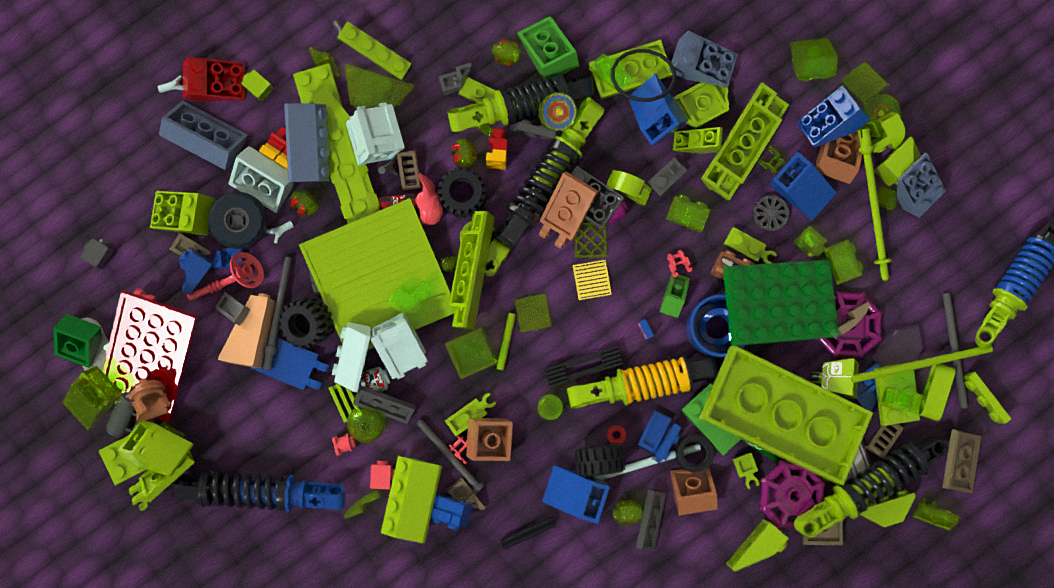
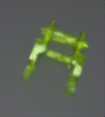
M768 146V150L774 155L773 158L767 163L762 161L760 157L757 161L766 170L769 168L771 173L777 174V169L781 164L785 165L786 163L783 158L779 157L781 154L778 151L772 149V146ZM776 159L778 163L773 167L771 163Z

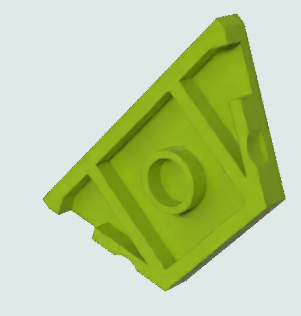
M701 82L673 97L688 119L686 124L694 129L729 111L728 87Z

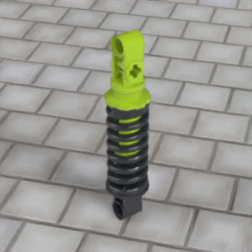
M588 97L582 102L572 121L567 127L562 129L561 136L555 135L551 143L546 146L547 152L542 153L540 156L542 161H537L535 163L536 169H532L529 172L531 178H525V186L518 188L519 195L516 194L512 197L514 203L511 202L505 206L509 215L497 229L495 238L509 248L517 244L527 226L536 227L540 214L537 212L534 214L533 212L535 209L541 213L544 212L545 208L539 203L542 201L548 204L550 199L545 194L552 195L554 192L553 188L557 186L564 171H571L573 169L570 162L575 164L582 157L583 154L579 149L581 146H584L586 137L604 113V108L592 98Z
M927 436L915 445L909 441L905 442L899 449L891 452L890 456H885L881 461H876L873 467L868 466L864 472H859L856 474V477L849 478L844 485L834 486V495L827 496L823 502L813 506L795 519V529L806 537L812 538L823 530L830 528L836 522L843 521L846 516L856 519L859 514L867 511V504L875 506L876 499L883 501L885 494L891 496L894 493L893 488L900 490L902 489V483L905 485L910 484V477L916 480L919 478V475H927L930 472L929 464L947 454L949 449L948 443L934 436Z

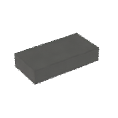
M227 292L223 293L215 307L237 325H241L250 310Z

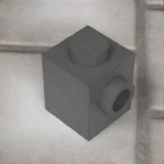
M92 238L91 241L85 244L84 252L80 258L96 268L103 269L115 250L109 247L111 243L102 238L100 240Z

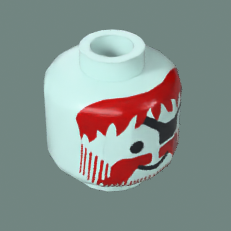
M375 367L365 371L360 382L364 387L382 392L387 390L390 379L386 369L382 370L381 367Z

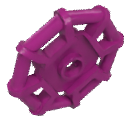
M839 290L834 291L835 303L837 302L839 305L836 309L838 326L847 322V319H850L847 312L863 303L869 302L870 307L868 310L872 314H865L848 332L839 335V337H833L838 341L836 346L828 338L818 340L834 358L851 357L862 359L869 350L883 339L881 337L883 312L868 299L864 292H839ZM844 300H856L855 305H845ZM870 319H874L873 332L869 331ZM868 336L870 340L861 347L859 342ZM843 344H853L854 350L842 349Z
M779 461V464L765 478L761 479L762 491L759 508L761 511H764L778 530L795 529L794 521H787L788 516L795 515L798 517L804 514L810 507L812 508L824 501L825 480L789 461ZM789 469L800 470L799 475H791ZM783 473L784 477L777 484L773 483ZM807 475L812 479L813 484L806 480ZM770 487L774 488L772 491L773 501H769ZM814 490H816L815 503H813V499H811L812 494H814ZM796 491V499H790L791 492ZM777 506L782 512L780 517L771 508Z

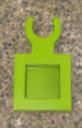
M752 453L733 458L732 460L739 478L744 476L746 478V487L751 489L749 486L751 480H754L756 486H759L758 479L753 475L758 469Z

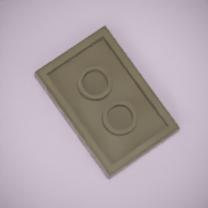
M952 430L942 488L973 493L981 436Z

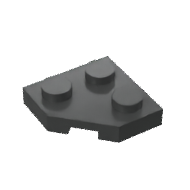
M528 120L517 121L515 124L510 125L508 132L529 138L541 136V139L544 140L554 139L556 131L550 130V126L541 124L539 127L532 125L533 122Z

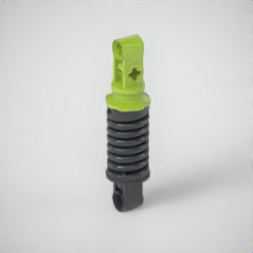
M557 74L549 79L538 80L535 83L530 82L528 85L522 84L521 86L508 88L506 91L496 90L494 98H484L483 102L447 111L451 131L459 132L486 123L492 125L498 121H501L503 126H507L517 122V119L521 121L524 117L530 119L531 115L533 117H537L538 114L544 115L546 102L554 96H563L570 101L591 97L595 94L592 75L583 74L565 80L562 74ZM555 99L548 105L547 113H550L551 106L557 102L564 103L567 109L570 106L565 100ZM558 105V106H555L553 110L556 111V110L559 109V108H560V109H564V108H563L562 106Z

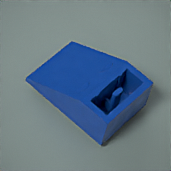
M654 74L630 95L638 98H652L661 95L667 89L657 74ZM670 93L652 102H637L629 99L640 130L651 146L662 142L688 121Z
M842 85L801 118L797 124L813 147H817L857 131L870 118Z
M799 152L769 182V185L810 221L820 213L836 194L835 190L813 164Z
M554 465L542 502L577 518L598 524L610 484L591 476L577 475L575 471Z

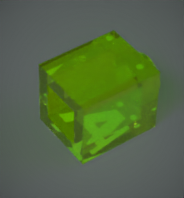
M811 226L805 228L794 241L810 257L815 254L819 256L826 248L824 244L827 242Z

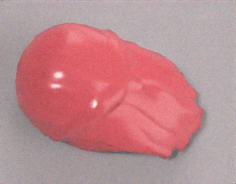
M419 173L418 176L423 185L422 192L415 199L420 212L419 220L422 225H435L442 218L443 208L432 181L427 176Z

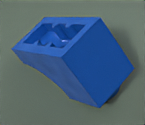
M191 247L188 251L185 250L179 258L180 266L186 273L182 289L188 295L193 292L212 265L209 258Z

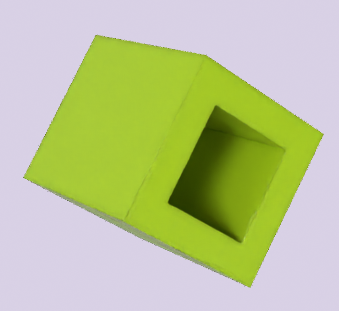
M254 69L243 77V82L241 83L261 102L274 90V87Z

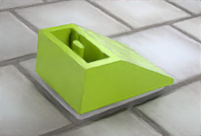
M156 191L150 228L208 235L210 227L208 223L209 212L213 206L214 198L199 193Z
M141 421L137 423L117 451L129 464L171 477L192 448L193 443L155 423Z

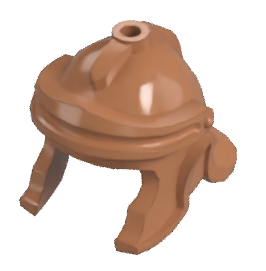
M144 378L139 380V384L131 391L129 399L134 400L131 404L136 410L137 422L150 420L168 412L167 407L171 404L167 399L166 393L163 392L165 391V386L161 381Z

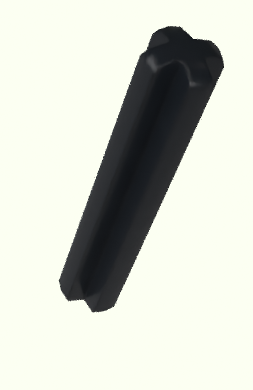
M549 517L501 539L502 547L508 549L555 527L554 519Z

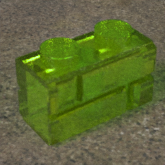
M679 194V196H674L665 219L701 233L711 209H708V205L699 201L696 203L690 202V198L685 195Z
M849 239L824 249L827 259L830 260L837 285L863 275L862 263L857 261L855 257L856 248L853 243L849 242Z

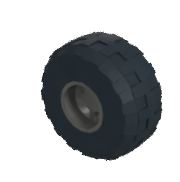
M231 192L215 201L209 212L208 223L212 235L222 245L232 249H246L257 244L265 235L268 218L263 204L257 198L244 192Z

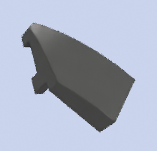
M471 63L455 67V72L438 76L444 95L463 88L472 70Z

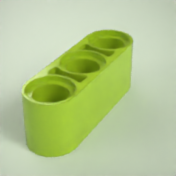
M943 364L932 365L919 405L920 416L935 421L941 419L955 376V368Z

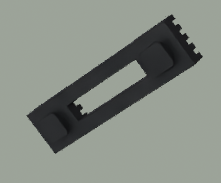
M614 346L546 368L544 371L549 387H554L622 365L623 362L618 346ZM601 358L603 365L566 376L565 368Z

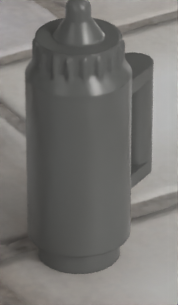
M131 391L124 392L118 398L106 424V430L112 436H121L125 431L132 432L138 423L136 421L134 426L129 424L133 415L137 417L136 410L131 404L134 400L129 399Z

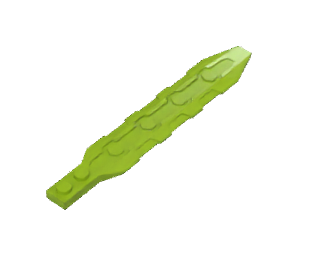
M328 89L314 93V103L326 104L330 178L337 190L344 219L349 224L380 211L381 206L370 182L367 165L358 166L346 126L350 116Z

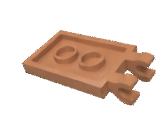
M564 172L539 220L544 224L539 232V236L545 239L551 234L552 229L558 232L560 235L554 245L560 249L566 245L568 239L572 241L599 191L570 173Z

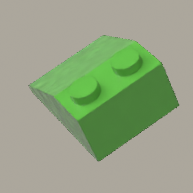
M551 16L518 32L521 42L543 79H549L557 74L564 75L579 67L576 50Z
M710 383L682 409V412L724 456L741 438L699 419L713 387Z

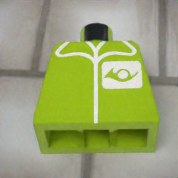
M852 358L823 363L822 372H812V383L822 384L823 389L835 395L857 399L858 382L853 383L851 376L858 374L859 363Z

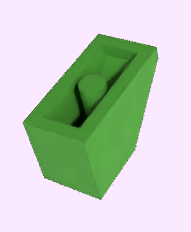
M671 273L660 312L678 318L686 299L690 281L689 277L678 274V277H674Z

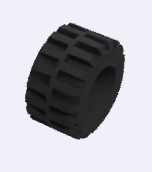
M457 167L454 171L449 170L446 176L443 175L442 181L438 185V195L442 206L449 214H453L455 217L462 216V218H466V216L470 215L471 217L476 211H480V208L485 204L487 194L484 180H482L479 173H475L473 169L468 170L467 167H463V169ZM459 183L470 184L474 189L472 198L464 203L456 202L451 195L455 185Z
M304 297L291 302L281 311L282 317H279V322H281L279 327L280 330H283L282 336L286 337V341L292 343V346H299V349L310 348L325 341L330 335L329 332L332 331L330 326L333 324V320L330 319L332 314L327 311L328 306L323 305L321 300L316 301L315 297ZM303 315L309 321L310 331L303 324Z
M597 445L574 450L577 475H606L619 473L626 469L623 445Z

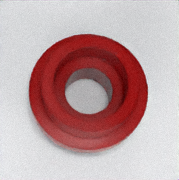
M614 425L608 429L607 438L612 444H621L626 439V431L623 427ZM615 431L620 433V437L617 439L613 437Z

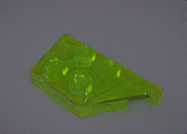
M345 64L351 106H365L366 109L379 107V103L386 102L387 105L392 104L394 109L415 89L413 84Z

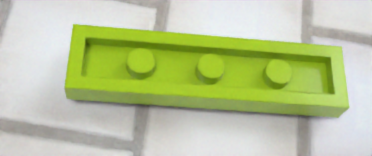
M348 21L337 36V39L399 80H402L411 66L410 62Z

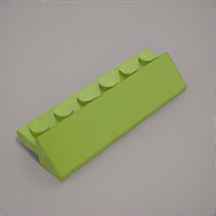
M763 82L760 83L701 178L709 190L715 191L726 200H730L738 186L743 184L780 125L781 117L789 104L776 96L777 93Z
M476 211L472 216L470 231L462 232L449 302L450 307H455L452 327L475 329L495 216L487 211Z

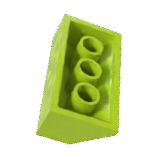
M398 456L381 529L382 534L425 543L442 469L441 465L415 458Z

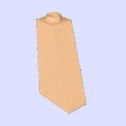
M259 293L258 296L250 295L245 305L250 310L241 325L235 324L218 360L261 369L276 301L270 299V295Z

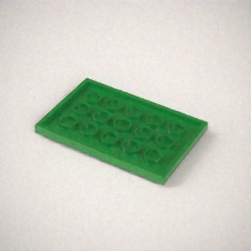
M830 260L723 267L731 346L839 337Z

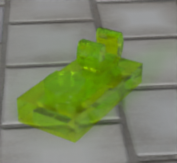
M923 498L919 502V506L913 511L914 518L949 531L959 521L958 515L952 514L948 510L937 509L936 502L934 501L930 506L926 505V498Z

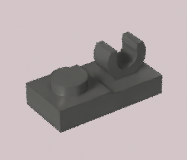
M674 157L647 182V185L653 188L652 190L660 197L688 170Z

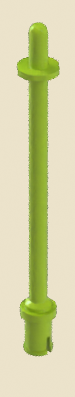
M863 129L857 131L860 144L858 150L864 157L878 252V260H875L874 264L880 265L881 278L883 281H887L889 279L887 263L892 262V259L886 258L871 156L874 146L871 143L870 129Z

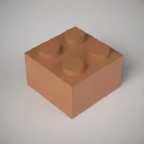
M469 418L466 457L473 461H510L513 422L503 418Z

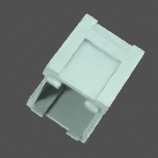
M385 102L379 103V107L375 108L357 107L358 110L354 112L353 116L349 117L350 120H347L346 126L358 166L395 158L405 147L393 105H387Z
M405 311L370 329L372 333L370 339L392 379L404 377L405 372L417 366L419 369L426 366L425 363L428 362L425 356L426 350Z

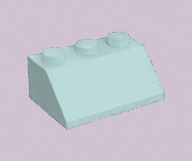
M248 146L236 156L229 185L241 192L254 196L265 207L277 213L291 192L294 182H288V169Z
M347 322V326L342 327L340 338L343 339L342 346L338 345L336 357H339L338 364L334 363L332 375H335L334 382L353 392H358L370 340V326Z

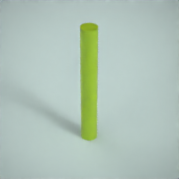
M508 313L496 369L504 371L516 314Z

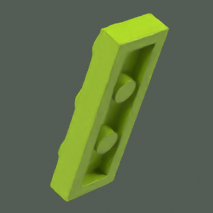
M968 372L963 376L966 381V387L970 391H974L977 395V401L981 406L988 409L990 412L989 416L994 422L1006 424L1011 420L1010 416L976 372Z

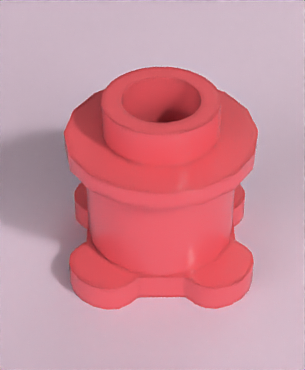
M346 433V436L338 438L336 436L332 438L337 456L342 455L343 452H353V448L356 447L354 436H350L349 433Z

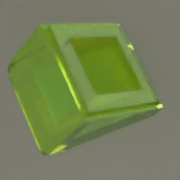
M879 186L877 192L879 206L889 210L895 209L897 192Z

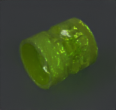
M546 395L540 399L538 412L544 419L554 420L562 413L563 404L557 396Z

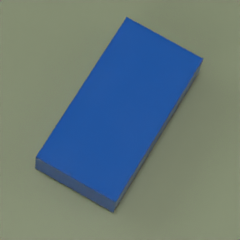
M654 410L637 445L655 453L672 418Z

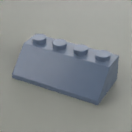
M181 101L162 117L159 136L224 170L235 161L236 156L248 138V134L185 101Z
M284 104L288 182L329 181L330 168L326 104Z

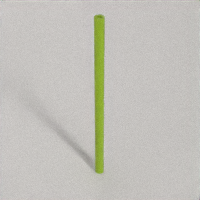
M977 347L851 376V381L856 383L992 352L993 347Z

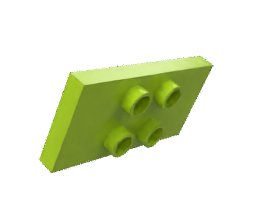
M730 346L699 419L835 484L844 485L873 412L737 346Z

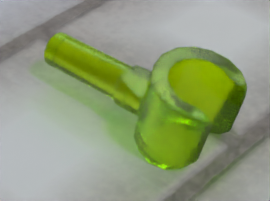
M162 422L159 425L182 438L185 437L184 433L174 429L167 422Z

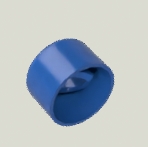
M714 295L704 299L691 310L687 318L686 333L691 345L699 353L708 357L722 358L726 357L731 346L730 328H728L726 336L721 339H713L706 333V324L712 316L723 317L729 327L726 295ZM738 345L737 347L743 349L745 345Z

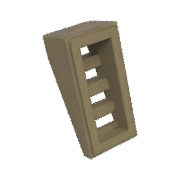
M417 149L400 151L397 154L402 190L422 188L418 176L420 171ZM412 156L413 160L403 161V157ZM414 164V167L404 168V165ZM415 171V175L405 176L406 172ZM416 179V183L406 184V180Z
M899 424L891 425L896 429L895 432L887 426L880 425L865 444V448L879 459L885 457L904 429ZM885 430L891 435V437H887L882 432ZM881 436L883 439L887 441V443L884 444L878 438ZM876 442L883 447L881 450L874 445Z

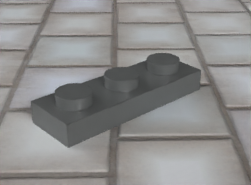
M362 385L353 405L408 424L415 410V405Z
M648 490L636 548L650 551L655 550L666 493Z

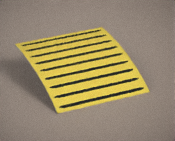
M605 260L573 265L579 300L612 295Z

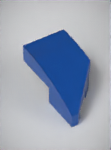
M224 248L222 251L218 250L209 269L230 268L232 257L237 253L245 252V250ZM237 259L236 261L238 263L239 261H245V259Z

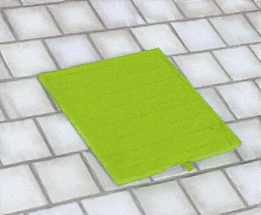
M410 198L299 244L325 305L328 306L327 310L332 314L330 317L333 320L339 338L342 327H346L347 322L370 326L371 329L405 311L413 328L416 330L455 313V307L449 306L450 290ZM371 339L369 340L368 349L375 347Z

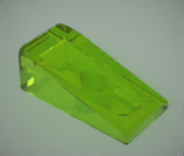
M601 54L589 70L616 90L611 81V68L614 62L605 54ZM617 66L615 69V80L623 90L632 78Z

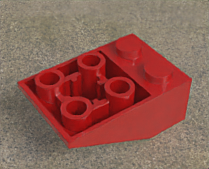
M187 57L183 62V100H245V87L241 84L245 76V63Z

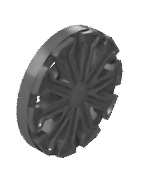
M765 196L758 200L753 208V219L756 225L765 231L779 230L786 224L789 217V209L786 202L777 196ZM777 200L779 201V204L775 207V202ZM781 206L784 207V210H778V209H779ZM759 208L763 212H757L756 210ZM778 214H785V218L781 217ZM758 216H763L761 220L757 219ZM776 219H778L779 221H781L782 224L779 225ZM764 221H767L766 226H763ZM771 222H773L774 228H771Z

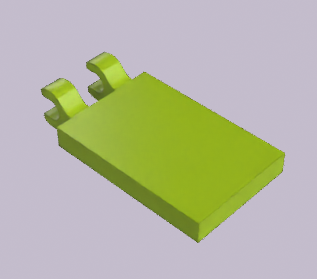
M191 452L187 453L171 477L151 470H147L141 475L139 482L129 488L130 495L137 491L139 492L132 498V504L136 505L138 502H142L139 505V509L141 511L145 510L148 502L156 498L195 463Z

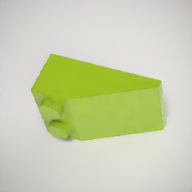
M763 519L726 564L734 571L770 557L778 551H783L787 546L786 541L789 538L770 522Z

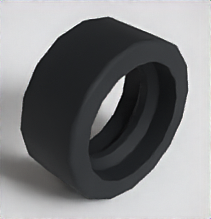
M689 435L681 439L677 444L675 450L676 460L684 470L690 472L703 471L713 462L714 448L711 442L704 436ZM691 442L700 443L706 451L704 461L698 465L689 464L684 458V448Z

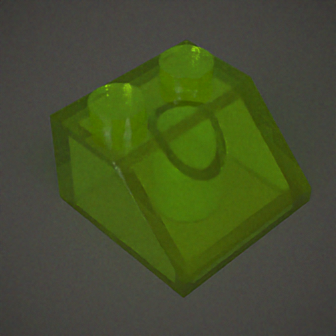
M828 38L791 42L793 68L798 81H809L818 78L827 79L836 76L838 56Z

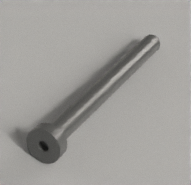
M420 419L417 421L419 428L474 488L472 491L475 494L479 492L485 484L483 482L479 483L424 420Z

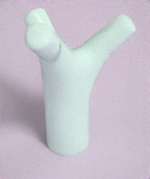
M179 75L175 80L159 85V92L163 93L175 89L183 90V85H179L182 76Z
M290 220L279 227L266 229V233L275 234L274 243H278L279 237L294 226Z

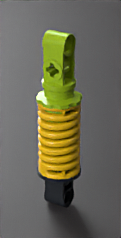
M684 355L678 361L671 359L670 363L665 360L662 363L656 362L655 365L651 363L648 367L642 365L640 368L637 366L627 370L618 369L617 376L609 378L608 376L605 377V381L572 386L567 388V393L572 409L609 401L612 404L619 400H622L626 406L633 403L634 400L640 402L642 400L641 395H643L644 400H648L649 393L653 399L657 396L656 392L659 397H663V390H665L667 396L671 394V389L673 394H677L679 390L681 392H693V383L716 379L720 369L717 357L688 363ZM594 389H597V391L600 392L598 397H596L595 394H592L594 392Z

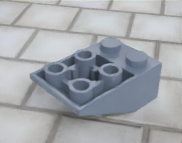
M688 30L678 40L671 63L676 70L677 76L687 80L727 88L738 54Z
M926 152L897 182V199L903 210L919 218L946 192Z

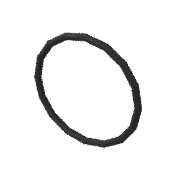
M635 49L625 52L615 60L611 68V81L616 90L624 97L637 102H652L665 97L672 91L676 83V70L671 61L663 54L650 49ZM635 53L656 55L668 63L672 71V82L665 92L652 98H638L629 95L618 86L615 80V69L618 63L626 56Z

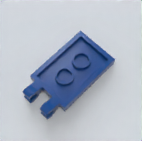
M277 337L275 346L277 351L276 356H273L271 371L263 369L266 354H264L261 369L251 367L253 370L301 390H305L307 386L320 390L322 383L310 377L314 368L327 372L330 365L318 361L319 354L307 349H299V346L294 347L292 343Z

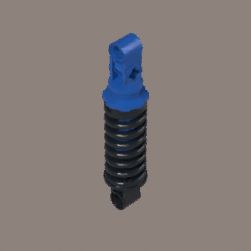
M204 469L201 475L182 473L171 483L175 499L198 500L200 507L215 505L222 507L226 505L232 508L236 505L238 508L247 506L249 509L257 506L258 509L263 510L267 506L269 510L276 509L278 511L291 512L293 506L339 510L345 506V487L342 484L307 481L295 482L294 475L284 476V479L283 476L278 475L276 481H273V476L269 474L266 476V480H263L261 474H257L255 479H252V474L247 473L245 479H242V474L237 472L234 476V481H232V474L230 472H226L222 480L221 472Z

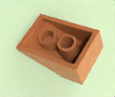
M860 127L858 130H863L867 128ZM857 131L821 145L815 165L820 174L851 184L859 171L862 154L858 150L860 144Z

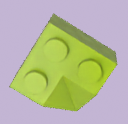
M909 137L902 142L897 149L893 150L874 169V172L888 186L894 183L897 185L898 179L921 157L913 138Z

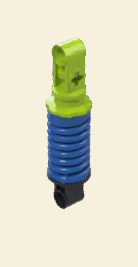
M1054 216L1041 235L1029 234L1026 245L1021 248V251L1013 260V264L1010 265L1009 270L1002 277L1001 282L993 289L992 293L996 298L990 303L991 310L975 336V342L979 347H990L1008 320L1016 317L1017 310L1025 311L1028 308L1027 301L1032 300V295L1036 294V289L1041 286L1040 282L1045 280L1044 276H1047L1049 274L1048 270L1052 269L1054 264ZM983 333L988 334L990 340L987 342L982 341L980 335Z

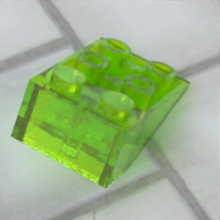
M94 366L83 371L71 384L62 403L87 430H90L118 398L121 397L122 393L98 366Z

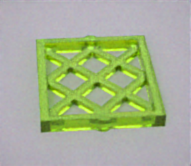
M590 222L582 223L581 226H588V228L584 232L579 228L578 231L582 234L578 238L577 234L575 236V258L607 257L606 225L603 229L600 228L596 231L592 228L594 224ZM590 229L595 233L591 238L586 235ZM602 230L604 233V238L599 234ZM583 236L589 240L585 245L579 241ZM596 236L602 240L598 245L593 241ZM590 242L595 246L591 252L586 248ZM603 242L604 251L599 247ZM577 243L582 246V248L578 252ZM585 249L589 254L580 255L579 253ZM598 249L602 254L594 255L593 252Z

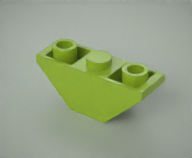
M716 127L674 132L673 151L698 154L717 153L721 148L723 128Z
M907 489L895 492L896 495L892 497L885 495V499L883 501L877 500L875 506L867 504V511L859 515L882 527L903 522L916 497L915 493L907 492Z

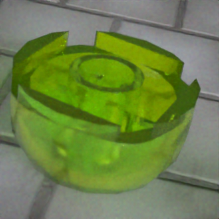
M357 406L348 416L347 428L349 434L355 440L362 443H370L382 436L386 421L384 415L379 411Z

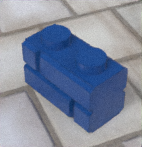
M436 493L431 513V522L437 524L447 523V527L453 530L466 528L473 506L472 504Z

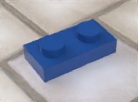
M673 424L669 428L652 458L654 461L659 463L663 459L667 460L671 454L669 448L672 443L676 444L681 436L679 433L680 426Z

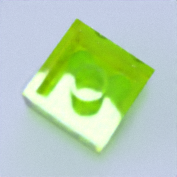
M483 326L445 343L460 379L495 365L498 362Z

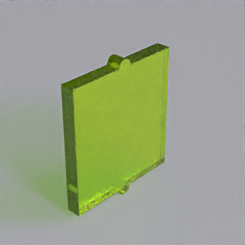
M866 62L862 63L855 70L852 69L851 73L841 80V83L863 105L872 97H877L878 93L888 85Z
M545 294L528 295L526 298L514 300L521 333L532 330L537 332L538 329L552 327Z

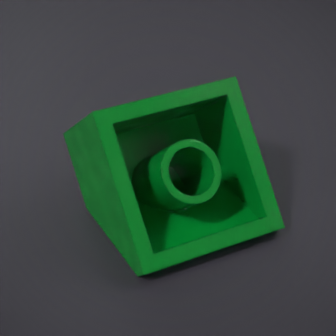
M66 314L53 328L54 355L90 368L101 343V327Z

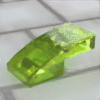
M376 490L358 500L346 511L344 518L346 519L365 512L364 503L382 497L380 491Z

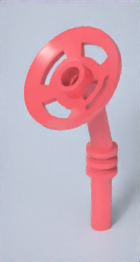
M237 253L230 261L231 276L220 281L215 280V283H208L206 287L198 289L190 295L187 294L189 301H192L209 293L214 294V291H221L223 287L236 281L244 287L255 288L264 279L262 265L249 253ZM237 259H246L245 261H239L238 263L236 261ZM251 264L255 267L257 275H253ZM252 280L255 281V283L247 284L248 282H251Z

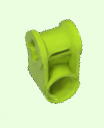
M495 238L490 244L487 265L493 263L494 269H489V271L485 269L484 275L488 277L497 273L511 248Z

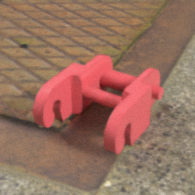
M678 250V254H668L667 260L670 262L668 266L674 277H678V272L675 271L677 269L676 265L679 264L685 265L686 270L692 272V267H689L691 263L688 257L684 256V252ZM679 257L681 261L675 263L674 259Z
M457 436L458 440L453 446L449 445L450 451L454 450L456 452L454 455L466 464L467 462L460 454L467 447V441L463 440V436ZM461 442L465 444L459 451L455 449Z

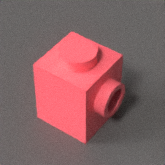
M377 461V464L371 465V489H391L395 472L393 465H388V461Z

